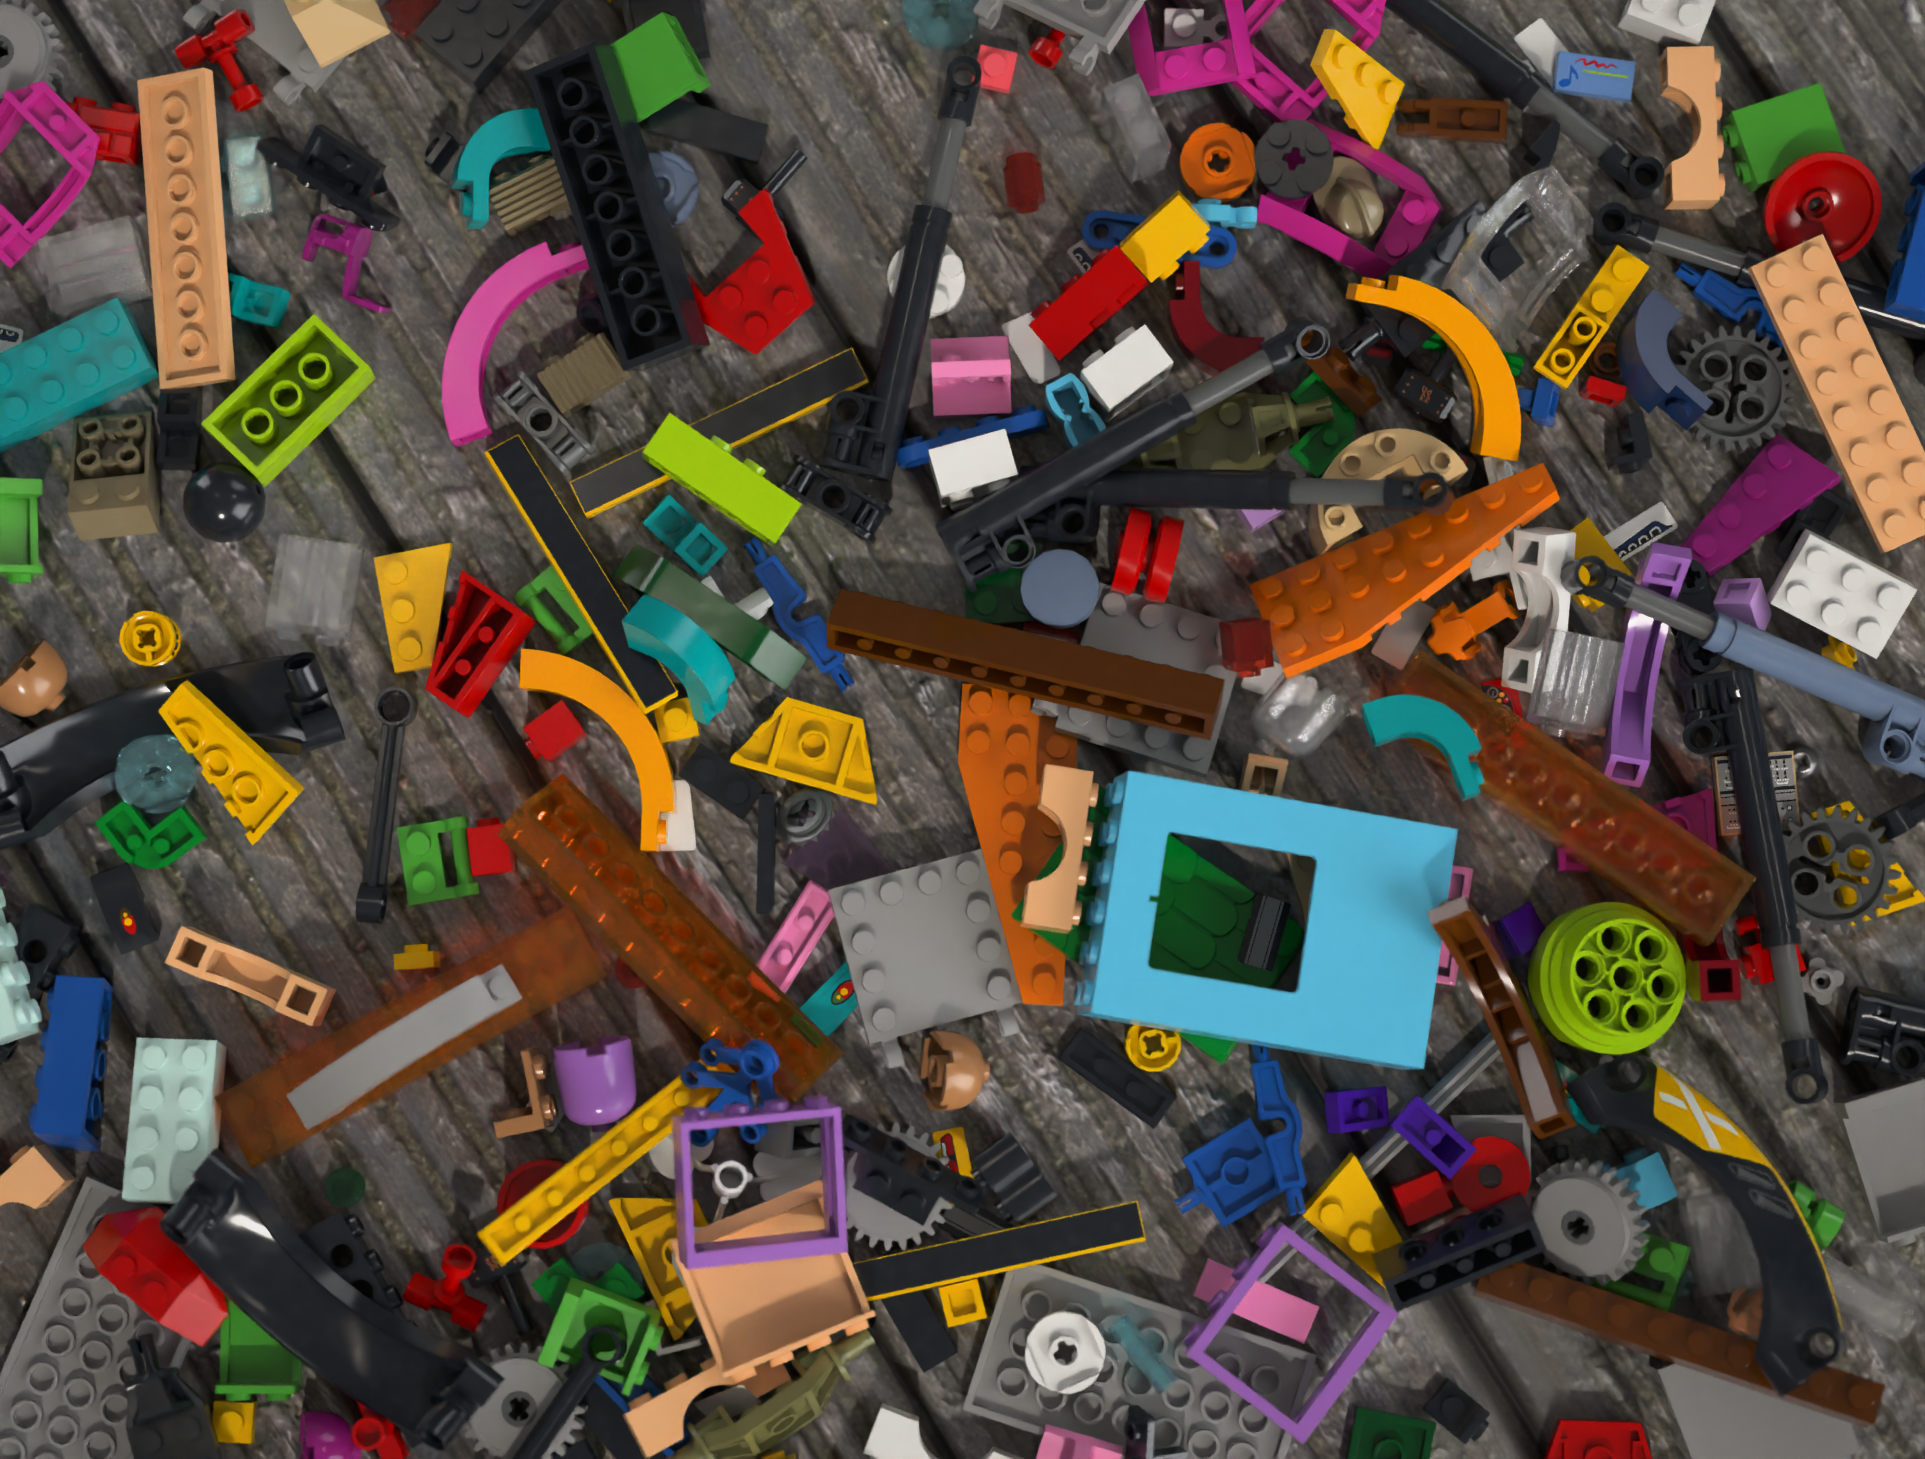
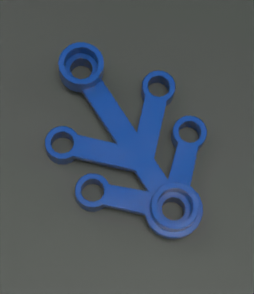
M712 1038L700 1048V1058L706 1065L717 1066L719 1063L740 1065L741 1069L738 1073L707 1070L698 1061L690 1062L681 1071V1080L688 1088L697 1089L703 1086L724 1089L709 1106L708 1112L724 1111V1105L732 1104L735 1101L737 1103H746L749 1105V1108H755L750 1083L753 1079H756L761 1098L758 1107H764V1101L783 1099L775 1093L772 1075L779 1067L778 1055L771 1045L762 1040H751L740 1049L726 1047L722 1041ZM766 1123L741 1125L739 1132L746 1142L755 1144L766 1135L767 1125ZM719 1127L689 1130L690 1143L697 1147L707 1146L717 1136Z

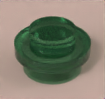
M342 1167L334 1170L325 1182L327 1198L331 1203L339 1207H350L357 1204L363 1198L366 1190L362 1174L351 1167Z

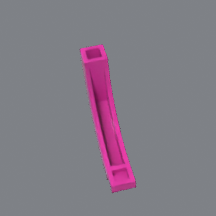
M547 242L525 250L497 269L467 302L450 336L441 378V402L444 422L449 439L455 447L492 434L484 402V374L494 339L510 314L533 293L562 278L590 269L581 242L566 244L560 247L559 253L555 255L552 254Z

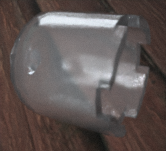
M1309 670L1290 678H1286L1283 671L1251 711L1250 721L1252 728L1260 737L1255 744L1269 757H1275L1278 753L1287 760L1298 761L1305 759L1351 713L1349 707L1327 686L1321 691L1317 689L1319 686L1310 678L1312 673Z

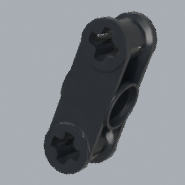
M794 454L792 458L793 466L783 483H778L777 487L802 503V505L808 506L843 526L853 535L874 544L876 541L874 536L885 516L891 515L893 509L879 499L867 493H862L830 475L810 460ZM831 490L841 491L845 495L844 503L838 508L827 507L823 503L827 492ZM872 512L870 518L868 519L867 523L865 524L867 518L869 517L870 513Z
M1692 559L1686 576H1691L1692 582L1688 585L1683 582L1677 601L1710 615L1715 611V607L1710 596L1707 573L1700 562ZM1670 626L1675 639L1678 662L1686 673L1701 675L1715 669L1722 659L1721 655L1700 647L1698 644L1699 638ZM1696 651L1700 653L1706 652L1707 659L1702 662L1699 659L1694 660L1693 653Z

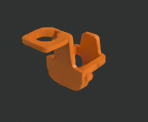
M1505 579L1493 586L1494 594L1464 612L1458 610L1454 601L1435 609V615L1432 616L1430 621L1434 632L1427 639V644L1433 654L1448 653L1456 661L1461 659L1468 661L1476 656L1478 651L1483 649L1476 638L1478 634L1507 617L1512 620L1521 617L1526 610L1518 609L1513 586L1510 581ZM1505 593L1510 597L1513 606L1511 604L1508 605L1504 599L1506 597Z

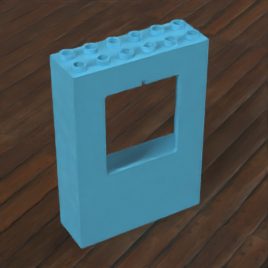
M1127 771L1115 777L1113 783L1107 784L1104 807H1109L1107 823H1101L1098 834V846H1102L1103 851L1101 862H1095L1091 881L1092 886H1097L1095 902H1089L1085 918V924L1091 926L1089 941H1083L1079 956V965L1084 966L1082 982H1076L1073 994V1005L1078 1006L1077 1015L1401 1070L1424 1069L1442 939L1431 925L1427 911L1438 907L1443 901L1448 900L1458 829L1134 771ZM1169 833L1308 856L1315 860L1298 983L1295 992L1290 993L1173 973L1149 967L1148 959L1157 902L1149 901L1150 896L1157 897L1159 894L1165 848Z

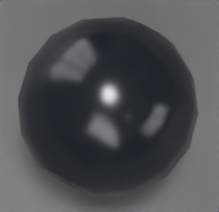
M230 462L208 464L191 477L184 489L183 511L190 526L205 539L220 543L240 541L253 533L264 517L266 504L264 488L244 466Z

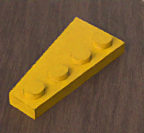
M188 680L180 684L158 710L186 752L193 753L203 768L200 772L209 784L214 783L226 800L224 806L233 818L237 816L247 830L245 836L252 846L263 837L305 789Z

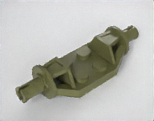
M1287 391L1280 393V396L1250 392L1234 394L1196 415L1197 423L1184 431H1178L1177 435L1120 467L1263 470L1291 444H1299L1298 432H1300V428L1334 421L1333 409L1330 408L1331 401L1329 396L1323 399L1295 405L1294 402H1291ZM1287 429L1288 433L1265 443L1266 437ZM1163 460L1175 461V465H1149L1148 463Z
M866 1328L849 1336L844 1335L834 1343L811 1352L806 1347L793 1355L794 1359L790 1360L800 1379L797 1381L790 1380L782 1384L775 1391L774 1397L762 1405L758 1403L746 1409L742 1413L741 1419L735 1424L722 1405L694 1426L689 1422L686 1427L692 1435L689 1437L691 1442L666 1459L760 1458L824 1413L839 1378L841 1377L845 1383L851 1380L846 1370L848 1368L846 1363L869 1347L874 1346L876 1343Z

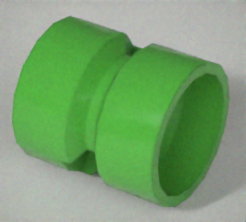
M1793 1180L1788 1184V1187L1802 1209L1822 1252L1839 1231L1845 1217V1211L1827 1199L1823 1198L1817 1201L1816 1192L1801 1182Z

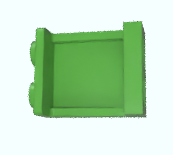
M661 12L609 45L614 48L638 125L639 122L692 90L700 93L712 85L677 18L667 13Z
M1821 83L1732 111L1723 121L1722 136L1724 142L1729 149H1733L1737 160L1735 163L1737 179L1740 184L1746 185L1748 193L1757 191L1761 186L1774 182L1784 168L1802 156L1818 151L1845 153Z
M0 477V577H7V583L30 584L32 583V578L43 574V565H39L37 501V498L43 495L42 479Z
M571 1277L537 1363L553 1368L556 1359L576 1366L583 1356L581 1342L586 1332L593 1327L601 1325L616 1326L626 1337V1353L621 1361L604 1367L599 1375L621 1383L623 1385L621 1394L629 1396L633 1385L641 1386L650 1365V1363L644 1361L648 1349L656 1351L662 1337L664 1328L658 1326L662 1311ZM601 1331L593 1338L592 1349L596 1357L601 1360H611L615 1354L616 1341L607 1331Z
M226 1296V1303H228L230 1314L221 1324L220 1380L215 1385V1393L226 1394V1400L229 1401L250 1400L251 1394H266V1400L268 1401L291 1400V1394H295L303 1389V1362L275 1341Z

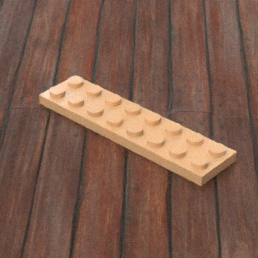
M198 68L137 80L160 389L187 388L235 381L213 71L207 68Z
M1821 234L1750 267L1748 272L1880 554L1925 535V451L1824 235Z

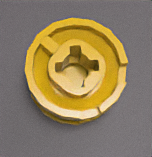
M141 611L133 614L134 616L125 621L120 630L119 642L122 652L129 660L139 665L159 667L168 664L176 657L181 647L182 636L178 625L172 618L155 611Z
M1132 1024L1124 1038L1125 1052L1129 1060L1136 1067L1148 1072H1157L1169 1068L1177 1060L1181 1050L1180 1035L1170 1030Z

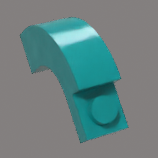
M538 108L516 109L497 115L482 125L461 151L453 169L451 189L466 190V192L461 193L460 215L466 216V228L482 229L489 221V176L492 166L496 162L510 156L537 157L547 154L551 149Z
M644 594L622 620L628 646L657 659L667 666L684 685L694 720L708 725L713 717L725 708L729 699L727 688L736 678L731 664L716 642L697 623L669 604Z
M1415 695L1387 696L1362 704L1360 712L1374 748L1402 738L1425 740L1434 745L1444 755L1461 800L1465 801L1478 796L1481 792L1479 785L1484 784L1483 776L1476 761L1470 763L1468 757L1478 754L1482 747L1471 727L1455 711L1440 702Z

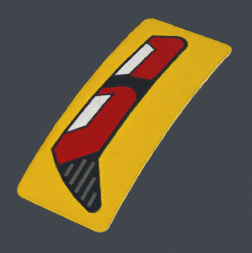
M963 1127L934 1132L932 1134L934 1144L938 1142L941 1144L939 1151L936 1153L938 1158L948 1156L950 1159L944 1166L963 1176L974 1179L970 1173L972 1167Z

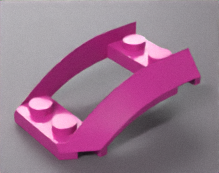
M1221 0L1229 39L1155 53L1144 2L1128 26L1140 98L1256 78L1242 0Z
M1256 0L1245 12L1250 41L1286 0ZM1324 0L1357 29L1350 41L1366 52L1380 35L1386 0ZM1228 31L1221 40L1229 39ZM1252 44L1251 49L1256 78L1230 82L1276 123H1282L1287 120L1305 121L1328 96L1318 77L1304 91Z
M44 81L29 84L28 88L15 91L6 90L2 94L4 98L0 103V155L27 120L72 167L52 195L24 225L0 202V259L9 268L13 267L53 227L77 197L92 174L100 137Z
M1309 119L1307 122L1314 124L1327 135L1333 151V158L1336 153L1343 157L1352 158L1364 167L1406 191L1373 252L1334 228L1304 214L1313 194L1305 199L1296 201L1278 198L1269 191L1266 196L1261 194L1257 211V222L1262 225L1265 223L1283 231L1285 235L1328 255L1354 270L1362 277L1378 278L1428 239L1443 208L1424 178L1414 171L1349 135ZM1292 150V153L1287 156L1285 161L1288 162V169L1295 170L1297 164L1304 165L1305 158L1300 157L1298 150Z

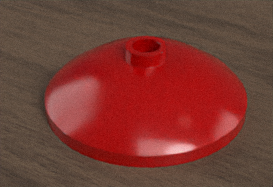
M1818 151L1802 156L1781 171L1767 193L1763 210L1766 234L1779 253L1823 234L1836 263L1839 264L1859 252L1872 237L1881 214L1882 200L1879 185L1868 167L1848 154L1837 151ZM1819 197V204L1815 208H1809L1811 199Z

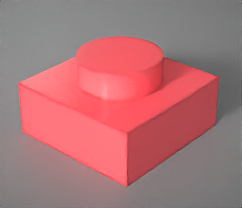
M980 44L976 60L982 70L980 88L1009 94L1018 53Z

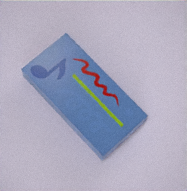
M1559 51L1556 54L1552 92L1628 103L1632 97L1636 62Z

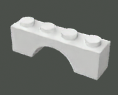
M1545 526L1514 530L1511 569L1516 571L1526 584L1528 609L1520 632L1511 643L1504 647L1501 686L1529 693L1562 689L1571 593L1566 591L1561 584L1560 575L1564 565L1574 560L1576 532Z
M881 1403L864 1447L863 1453L870 1455L869 1459H939L927 1449L922 1440L918 1416ZM993 1446L980 1459L1025 1458Z

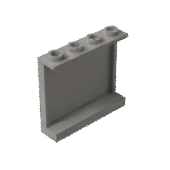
M1925 1075L1834 1102L1877 1240L1887 1243L1891 1242L1893 1247L1911 1244L1916 1241L1915 1235L1925 1232Z
M1734 1333L1735 1335L1758 1342V1338L1751 1335L1745 1336ZM1816 1336L1815 1345L1817 1349L1823 1353L1818 1338ZM1665 1360L1649 1365L1655 1381L1659 1382L1662 1386L1689 1459H1851L1850 1455L1861 1451L1849 1422Z

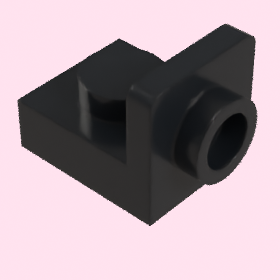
M446 131L441 139L436 137L430 143L425 152L426 160L424 164L432 174L451 186L453 169L464 146L458 143L454 136ZM455 189L460 193L466 192V190Z
M1643 411L1627 414L1620 421L1621 426L1617 427L1618 442L1622 450L1627 449V454L1612 457L1606 463L1608 471L1619 469L1620 475L1643 470L1642 464L1653 457Z
M1448 1378L1445 1379L1422 1408L1464 1444L1470 1439L1476 1441L1489 1425L1486 1419L1490 1413Z

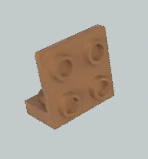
M538 1048L521 1050L531 1106L503 1112L504 1120L494 1122L496 1138L554 1126L553 1118L559 1116L554 1093L548 1094L545 1079L551 1077L548 1058L546 1054L540 1055Z

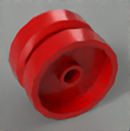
M1130 507L1125 529L1120 531L1112 565L1116 567L1110 591L1131 595L1136 589L1141 572L1146 574L1143 586L1145 599L1165 603L1178 555L1185 519L1164 515L1159 521L1155 537L1149 536L1152 523L1150 511Z
M540 1158L519 1165L506 1176L498 1191L496 1208L498 1216L553 1175L567 1162L561 1159ZM591 1197L527 1247L547 1249L569 1240L582 1228L589 1215Z

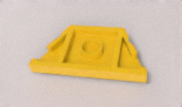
M787 697L730 759V763L806 786L823 789L830 793L875 806L878 801L863 719Z
M615 1197L608 1202L675 1341L683 1335L697 1317L689 1293L676 1274L672 1263V1250L669 1242L678 1238L676 1198ZM692 1198L694 1227L702 1228L710 1225L698 1199Z

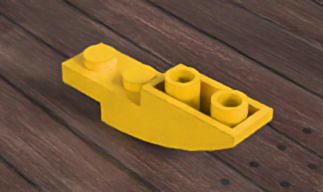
M1617 245L1569 312L1535 363L1533 369L1566 390L1650 266Z

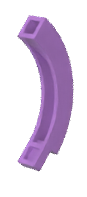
M1651 542L1646 559H1641L1634 583L1677 601L1692 560V549ZM1626 608L1609 689L1602 748L1601 781L1640 788L1651 762V729L1654 700L1669 625L1629 608Z

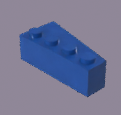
M1923 162L1911 173L1909 185L1915 186L1911 197L1906 200L1903 215L1910 217V221L1904 225L1898 236L1896 246L1897 251L1903 253L1902 259L1898 258L1892 266L1883 311L1925 323V162Z
M56 975L55 986L50 987L47 994V1009L51 1013L49 1026H44L41 1034V1047L45 1050L43 1065H39L36 1070L35 1086L39 1089L37 1104H33L30 1110L29 1125L33 1129V1133L53 1149L100 1151L101 1137H94V1124L98 1117H103L104 1101H101L100 1090L97 1086L98 1081H102L106 1077L107 1061L106 1052L104 1049H100L101 1042L109 1040L113 987L104 978Z

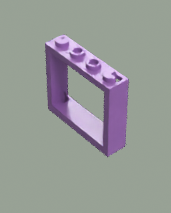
M816 1095L804 1097V1103L788 1104V1100L773 1099L764 1101V1107L749 1108V1105L746 1103H732L724 1105V1111L708 1112L707 1107H691L684 1109V1115L672 1116L679 1262L687 1270L848 1252L840 1106L832 1101H828L827 1096ZM820 1118L824 1230L694 1243L689 1130Z
M1278 1222L1275 1227L1269 1225L1264 1233L1260 1234L1255 1242L1260 1248L1251 1260L1244 1257L1234 1269L1231 1276L1236 1280L1228 1291L1219 1290L1207 1307L1211 1313L1202 1325L1196 1322L1191 1327L1189 1334L1183 1340L1187 1344L1183 1351L1304 1444L1400 1313L1396 1312L1388 1303L1286 1225ZM1285 1241L1374 1309L1293 1420L1204 1353V1350Z

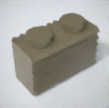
M547 154L539 155L527 162V169L515 175L512 172H505L491 181L493 186L489 187V197L510 237H515L517 234H521L525 230H529L531 227H535L545 220H549L559 213L570 209L553 156L548 158Z
M603 332L597 336L594 333L583 336L574 344L576 350H573L564 357L561 354H557L549 358L541 365L543 371L537 374L565 419L631 378L629 371H623L619 356Z

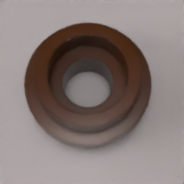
M1611 340L1599 342L1588 357V367L1596 377L1611 380L1621 374L1616 356L1617 342ZM1601 355H1609L1613 360V365L1611 367L1603 366L1600 362Z

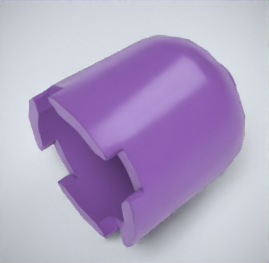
M627 1035L597 1037L598 1045L581 1048L580 1041H573L553 1048V1060L564 1113L572 1122L579 1125H591L592 1132L609 1131L616 1125L615 1121L626 1118L633 1112L637 1104L633 1046L631 1039Z

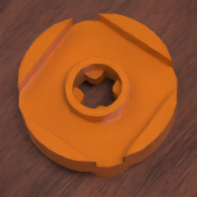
M1211 123L1195 130L1184 144L1179 160V172L1187 189L1198 200L1218 199L1221 200V203H1225L1240 197L1252 185L1256 172L1254 161L1256 148L1252 140L1244 132L1240 133L1224 123ZM1213 154H1218L1220 159H1228L1229 164L1224 166V172L1218 173L1216 169L1209 168L1208 164L1212 162Z

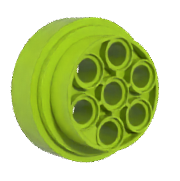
M1604 902L1573 908L1561 914L1546 927L1531 954L1528 969V986L1531 1001L1538 1017L1558 1040L1585 1053L1626 1054L1638 1051L1654 1043L1674 1023L1685 996L1686 971L1680 948L1673 935L1661 921L1639 907L1620 902ZM1605 929H1608L1613 935V945L1609 950L1603 946L1601 941V935ZM1643 938L1647 939L1651 945V952L1647 958H1644L1639 950V945ZM1580 958L1588 966V972L1584 979H1581L1575 970L1576 963ZM1618 967L1624 971L1626 977L1625 983L1621 988L1615 984L1613 978L1614 972ZM1656 976L1663 983V991L1659 997L1653 993L1651 987L1652 981ZM1592 997H1595L1600 1004L1599 1014L1595 1018L1588 1012V1002ZM1630 1006L1634 1007L1638 1014L1637 1022L1633 1027L1626 1020V1012Z

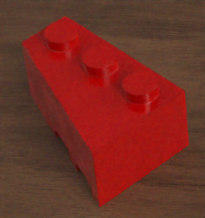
M1117 245L1111 250L1107 247L1090 262L1093 267L1082 277L1077 273L1060 288L1063 294L1053 303L1047 299L1030 314L1034 320L1028 326L1060 362L1150 285Z
M462 570L458 581L460 583L454 605L450 606L447 616L449 618L442 642L439 641L425 690L455 711L470 718L532 630L536 621Z

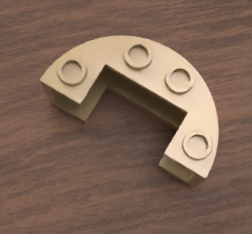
M1392 428L1366 434L1350 443L1335 457L1321 479L1382 480L1386 475H1391L1401 469L1404 475L1420 476L1427 472L1438 473L1452 486L1467 472L1468 468L1461 458L1439 439L1416 430ZM1438 485L1429 487L1424 493V500L1443 491L1442 487ZM1310 504L1308 510V531L1316 556L1327 553L1353 539L1352 533L1363 527L1351 505Z

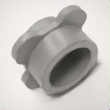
M1813 958L1808 963L1809 968L1803 972L1801 977L1803 992L1815 997L1818 1004L1827 1005L1832 1001V993L1836 987L1844 983V975L1839 970L1833 971L1827 967L1822 958ZM1820 977L1824 980L1822 985L1817 983V979Z

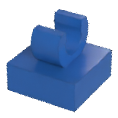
M1544 378L1538 379L1536 391L1518 388L1517 394L1520 410L1532 411L1531 417L1537 425L1553 427L1561 389L1551 380Z

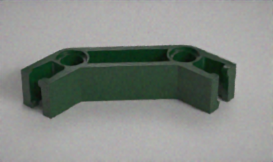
M636 543L613 574L618 580L631 586V589L641 597L646 594L684 613L697 623L719 647L739 659L762 678L769 682L772 681L783 690H786L807 659L806 656L767 626L665 558Z

